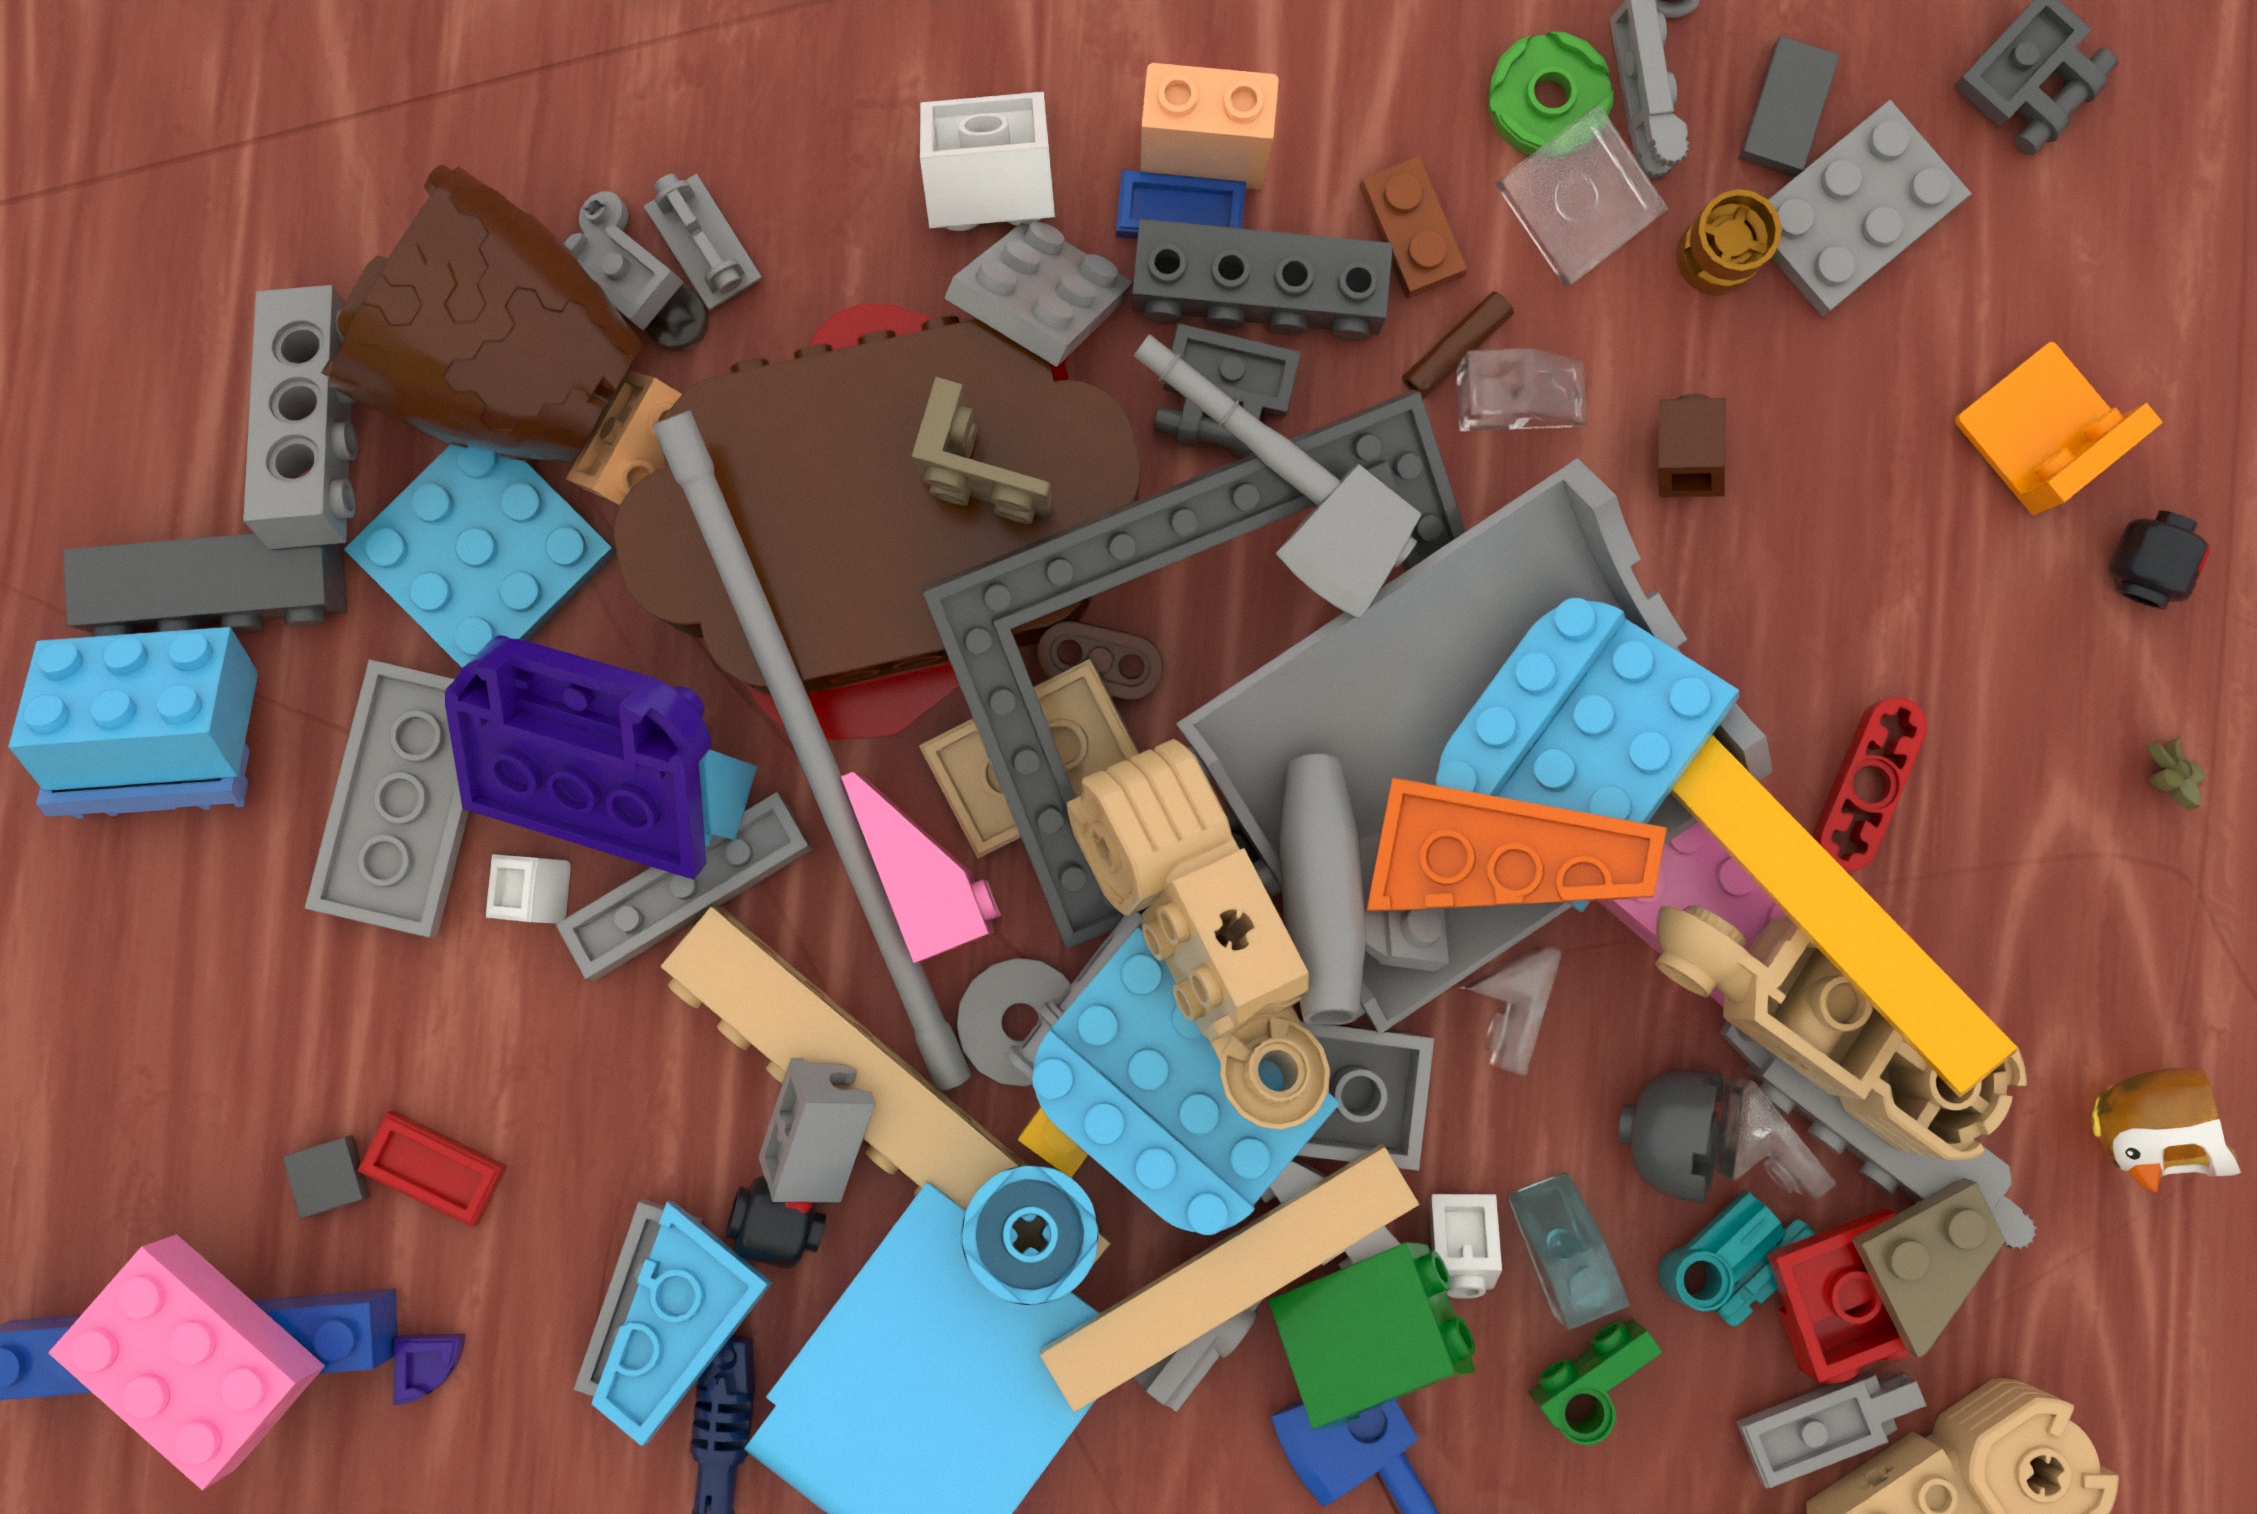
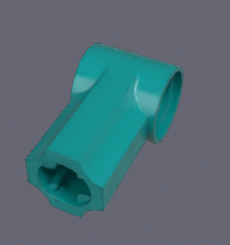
M1743 1190L1685 1246L1675 1247L1665 1254L1659 1265V1284L1664 1293L1675 1302L1701 1311L1716 1310L1724 1305L1732 1295L1734 1284L1787 1233L1783 1229L1781 1221L1765 1204L1761 1203L1749 1191ZM1696 1261H1701L1706 1268V1284L1702 1290L1690 1295L1684 1286V1274L1689 1265Z

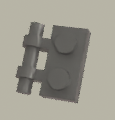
M2033 0L1958 80L1954 87L1998 127H2001L2018 111L2026 118L2027 126L2015 138V144L2023 153L2034 155L2046 142H2054L2070 125L2069 117L2083 102H2092L2107 85L2106 77L2118 65V60L2111 51L2104 48L2098 49L2088 59L2076 47L2092 29L2060 0ZM2054 71L2063 79L2064 87L2051 99L2039 86Z
M1178 323L1172 347L1173 353L1176 355L1180 353V358L1231 399L1234 401L1239 400V405L1258 420L1261 413L1285 418L1300 359V351ZM1164 381L1163 390L1179 393ZM1187 398L1183 411L1162 406L1158 407L1153 430L1176 435V442L1195 446L1197 440L1231 448V455L1244 458L1251 455V453L1254 454L1242 441L1223 426L1218 427V423L1214 419L1202 416L1203 411Z

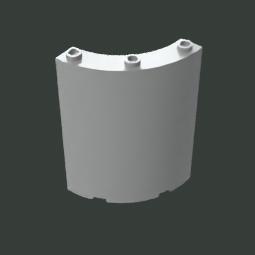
M1576 458L1380 588L1361 619L1347 612L1342 613L1176 723L1190 746L1188 749L1197 758L1208 782H1212L1260 859L1253 863V866L1266 891L1272 898L1282 892L1279 834L1288 763L1292 759L1307 754H1328L1340 760L1359 832V840L1382 831L1392 778L1437 786L1436 776L1439 770L1440 759L1451 736L1531 627L1542 616L1557 608L1563 601L1570 598H1582L1586 601L1602 602L1624 611L1627 620L1680 652L1677 647L1688 640L1672 616L1659 592L1651 590L1644 594L1630 567L1641 560L1626 526L1617 495L1579 458ZM1735 703L1712 735L1759 782L1773 772L1767 738ZM1669 793L1647 824L1667 827L1664 844H1666L1698 821ZM1567 902L1444 908L1449 964L1435 972L1378 964L1376 958L1365 952L1359 1017L1366 1014L1378 1033H1383L1572 906Z

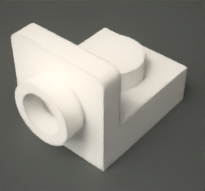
M1431 1194L1429 1200L1432 1251L1440 1255L1448 1270L1451 1288L1446 1290L1447 1295L1463 1299L1480 1297L1486 1293V1290L1494 1289L1502 1272L1496 1194Z

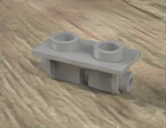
M697 173L687 180L680 181L675 174H668L654 184V189L658 194L654 200L644 205V208L709 311L763 279Z

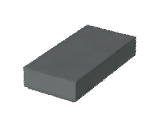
M1784 36L1778 38L1770 55L1738 156L1739 159L1794 177L1804 170L1840 54Z

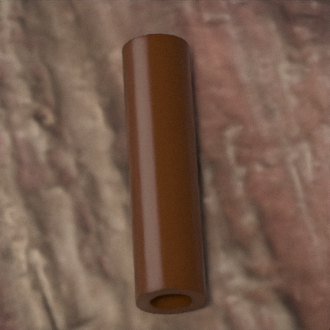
M1491 292L1402 376V380L1407 388L1420 392L1422 399H1424L1514 314L1508 301L1499 293Z

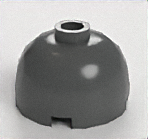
M1674 1069L1656 1075L1643 1086L1636 1106L1623 1105L1619 1123V1143L1630 1144L1633 1167L1642 1180L1659 1193L1681 1200L1707 1203V1190H1711L1720 1139L1721 1122L1718 1121V1112H1714L1715 1102L1723 1103L1724 1077L1722 1073L1697 1069Z

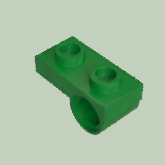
M1634 1319L1629 1320L1625 1324L1620 1320L1615 1321L1600 1329L1590 1339L1589 1343L1592 1346L1590 1349L1572 1362L1569 1358H1563L1548 1366L1537 1377L1539 1385L1528 1392L1555 1429L1558 1427L1567 1439L1576 1444L1594 1445L1603 1441L1611 1433L1615 1424L1616 1412L1614 1404L1606 1392L1663 1353L1649 1332ZM1579 1394L1592 1395L1593 1408L1585 1419L1577 1422L1566 1420L1565 1409L1568 1402L1574 1396Z

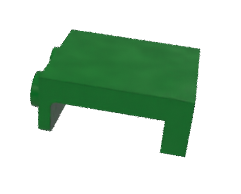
M1405 1242L1268 1300L1312 1430L1342 1426L1359 1419V1414L1444 1380L1453 1377H1464L1475 1372V1366L1471 1355L1475 1354L1473 1336L1464 1319L1459 1315L1455 1316L1446 1292V1290L1451 1288V1280L1446 1265L1437 1252H1431L1427 1244Z

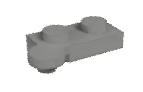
M601 191L586 200L580 210L579 224L584 234H572L564 244L579 258L578 262L601 286L613 306L644 331L683 284V281L623 232L629 217L627 205L616 194L610 191Z

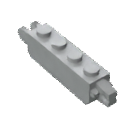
M1728 1021L1724 1023L1719 1034L1749 1063L1744 1072L1761 1084L1755 1093L1779 1112L1788 1116L1794 1109L1813 1123L1807 1130V1133L1827 1149L1837 1155H1841L1844 1149H1847L1864 1162L1859 1173L1871 1183L1890 1195H1893L1898 1188L1917 1204L1959 1180L1967 1178L1977 1182L2006 1241L2004 1243L2006 1247L2021 1250L2023 1246L2028 1248V1244L2034 1242L2032 1239L2034 1236H2037L2034 1233V1230L2037 1228L2033 1225L2034 1220L2030 1219L2029 1214L2023 1213V1209L2004 1196L2012 1185L2009 1165L1984 1146L1985 1152L1983 1155L1966 1160H1945L1900 1151L1845 1112L1839 1096L1829 1095Z

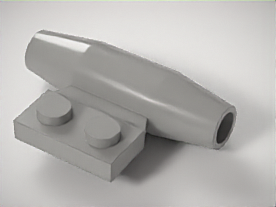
M1328 754L1302 755L1288 763L1279 834L1284 926L1309 972V990L1301 995L1299 1004L1304 1022L1318 1026L1342 1025L1358 1019L1365 952L1376 958L1378 964L1435 972L1449 964L1444 908L1384 912L1366 911L1382 831L1359 840V832L1341 762L1337 757Z

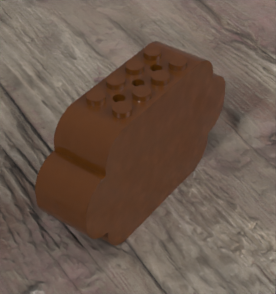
M944 316L924 322L921 325L922 331L896 337V332L892 330L876 331L859 337L857 339L858 345L833 351L831 345H813L797 350L794 353L795 359L769 365L767 359H750L736 363L730 367L731 374L706 379L689 388L675 402L667 418L691 410L713 461L716 480L808 695L950 663L920 588L1138 501L1140 461L1131 423L1121 405L1109 393L1090 383L1076 380L1054 381L1048 361L979 319L960 322L956 316ZM935 377L963 384L968 407L974 409L972 422L978 424V429L969 459L1049 482L1051 484L1053 508L1049 519L1034 516L1032 524H1023L998 516L993 512L996 504L970 497L968 505H958L929 494L931 485L922 483L912 459V453ZM664 455L666 468L651 473L636 483L624 497L617 512L614 540L626 588L633 599L651 615L667 622L685 634L704 638L712 658L726 673L759 692L771 696L684 490L676 482ZM1092 596L1012 628L1011 632L1017 647L1039 643L1045 631L1058 622L1065 620L1080 621L1090 605Z

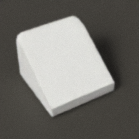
M492 854L486 918L555 924L566 919L571 873L570 862L566 860Z

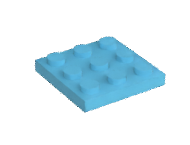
M450 444L344 548L462 668L495 636L503 635L513 639L528 641L617 553L616 549L527 461L502 457L500 453L468 446L465 448Z

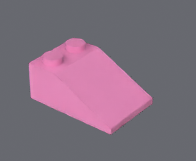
M855 772L841 776L913 963L928 960L995 933L996 931L991 920L1002 915L988 880L984 881L982 879L976 882L973 873L868 779Z

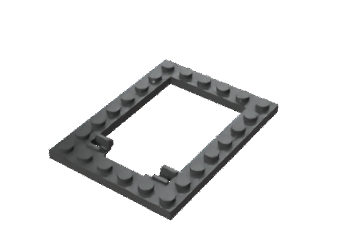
M1410 390L1289 439L1339 480L1349 470L1358 464L1422 514L1410 535L1417 543L1402 562L1404 572L1465 533L1420 392ZM1255 454L920 588L1066 949L1114 930L1124 914L1119 912L1103 894L1074 836L1068 815L1067 803L1077 797L1011 629L1302 510L1317 506L1264 464ZM1227 807L1223 808L1237 846L1240 850L1245 848L1252 864L1260 859L1229 809ZM1147 908L1140 910V911H1141V914H1142Z

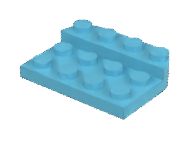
M1570 598L1542 616L1531 627L1451 736L1440 759L1436 784L1437 786L1647 824L1739 699L1740 693L1731 684L1627 620L1624 611L1602 602ZM1590 901L1567 903L1582 913Z
M1137 927L1047 1032L1036 1053L1032 1083L1039 1104L1047 1117L1158 1216L1180 1229L1198 1232L1202 1235H1213L1238 1224L1255 1210L1254 1204L1338 1107L1340 1102L1328 1092L1317 1113L1303 1124L1283 1130L1259 1127L1239 1115L1226 1098L1220 1078L1221 1062L1209 1039L1202 1035L1196 1021H1188L1181 1013L1173 995V985L1176 982L1165 960L1159 961L1153 956L1145 942L1142 930ZM1260 1060L1258 1073L1262 1083L1271 1090L1281 1091L1283 1076L1280 1069L1271 1061Z

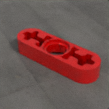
M1901 697L1890 698L1876 702L1865 710L1813 831L1812 837L1845 871L1860 870L1874 859L1927 732L1926 717L1922 709L1909 699ZM1898 713L1900 715L1898 725L1906 730L1905 736L1891 739L1883 756L1895 757V764L1882 756L1866 755L1867 748L1871 751L1881 749L1888 736V729L1880 725L1881 718L1894 716ZM1863 767L1874 768L1881 774L1884 780V792L1874 803L1862 801L1856 795L1853 788L1854 776ZM1843 805L1855 813L1871 814L1872 819L1870 822L1867 820L1855 821L1850 833V840L1858 844L1856 853H1845L1839 858L1837 856L1839 846L1831 841L1832 834L1846 832L1854 817V814L1841 812Z

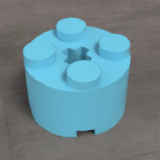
M1025 1165L1002 1171L990 1178L976 1191L965 1210L961 1226V1245L966 1263L972 1274L985 1289L1007 1302L1036 1305L1062 1298L1083 1281L1096 1258L1098 1225L1093 1204L1077 1182L1058 1170L1044 1166ZM1036 1217L1040 1218L1045 1224L1039 1232V1235L1045 1241L1043 1247L1037 1251L1027 1246L1021 1252H1018L1012 1245L1018 1237V1234L1012 1228L1013 1223L1018 1218L1025 1222H1031Z

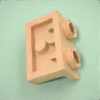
M628 370L566 479L580 488L620 506L624 497L636 483L649 474L666 468L663 450L652 425L667 419L671 408L682 394L655 377Z

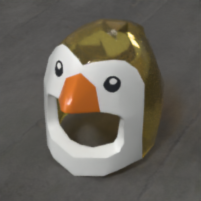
M2168 1068L2141 1073L2107 1087L2097 1097L2091 1114L2092 1135L2099 1139L2110 1161L2117 1168L2129 1172L2142 1187L2157 1194L2161 1177L2168 1174L2198 1172L2207 1174L2210 1177L2234 1176L2241 1173L2235 1150L2225 1144L2214 1096L2203 1069Z

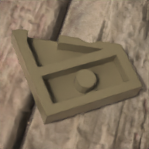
M1967 1178L1959 1180L1851 1239L1907 1352L1917 1358L1928 1353L2006 1242L1977 1182Z

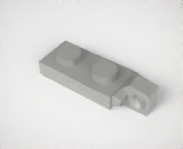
M1870 1372L1845 1382L1827 1385L1736 1421V1424L1759 1481L1767 1489L1888 1443L1887 1436L1898 1430L1894 1418L1927 1405L1917 1381L1908 1377L1907 1373H1901L1878 1381L1876 1374Z

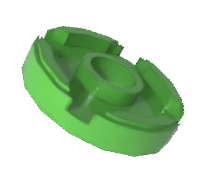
M1548 32L1547 35H1538L1533 38L1530 35L1518 40L1500 57L1488 85V112L1496 131L1514 149L1535 158H1562L1583 150L1604 127L1613 106V89L1611 91V82L1608 77L1610 71L1605 59L1583 39L1566 32ZM1544 81H1552L1559 84L1566 94V104L1558 108L1543 106L1535 96L1534 87Z

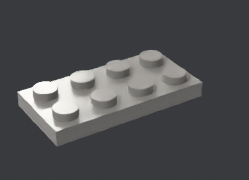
M368 660L305 909L428 938L438 936L469 814L468 810L462 809L445 709L446 688L455 679Z

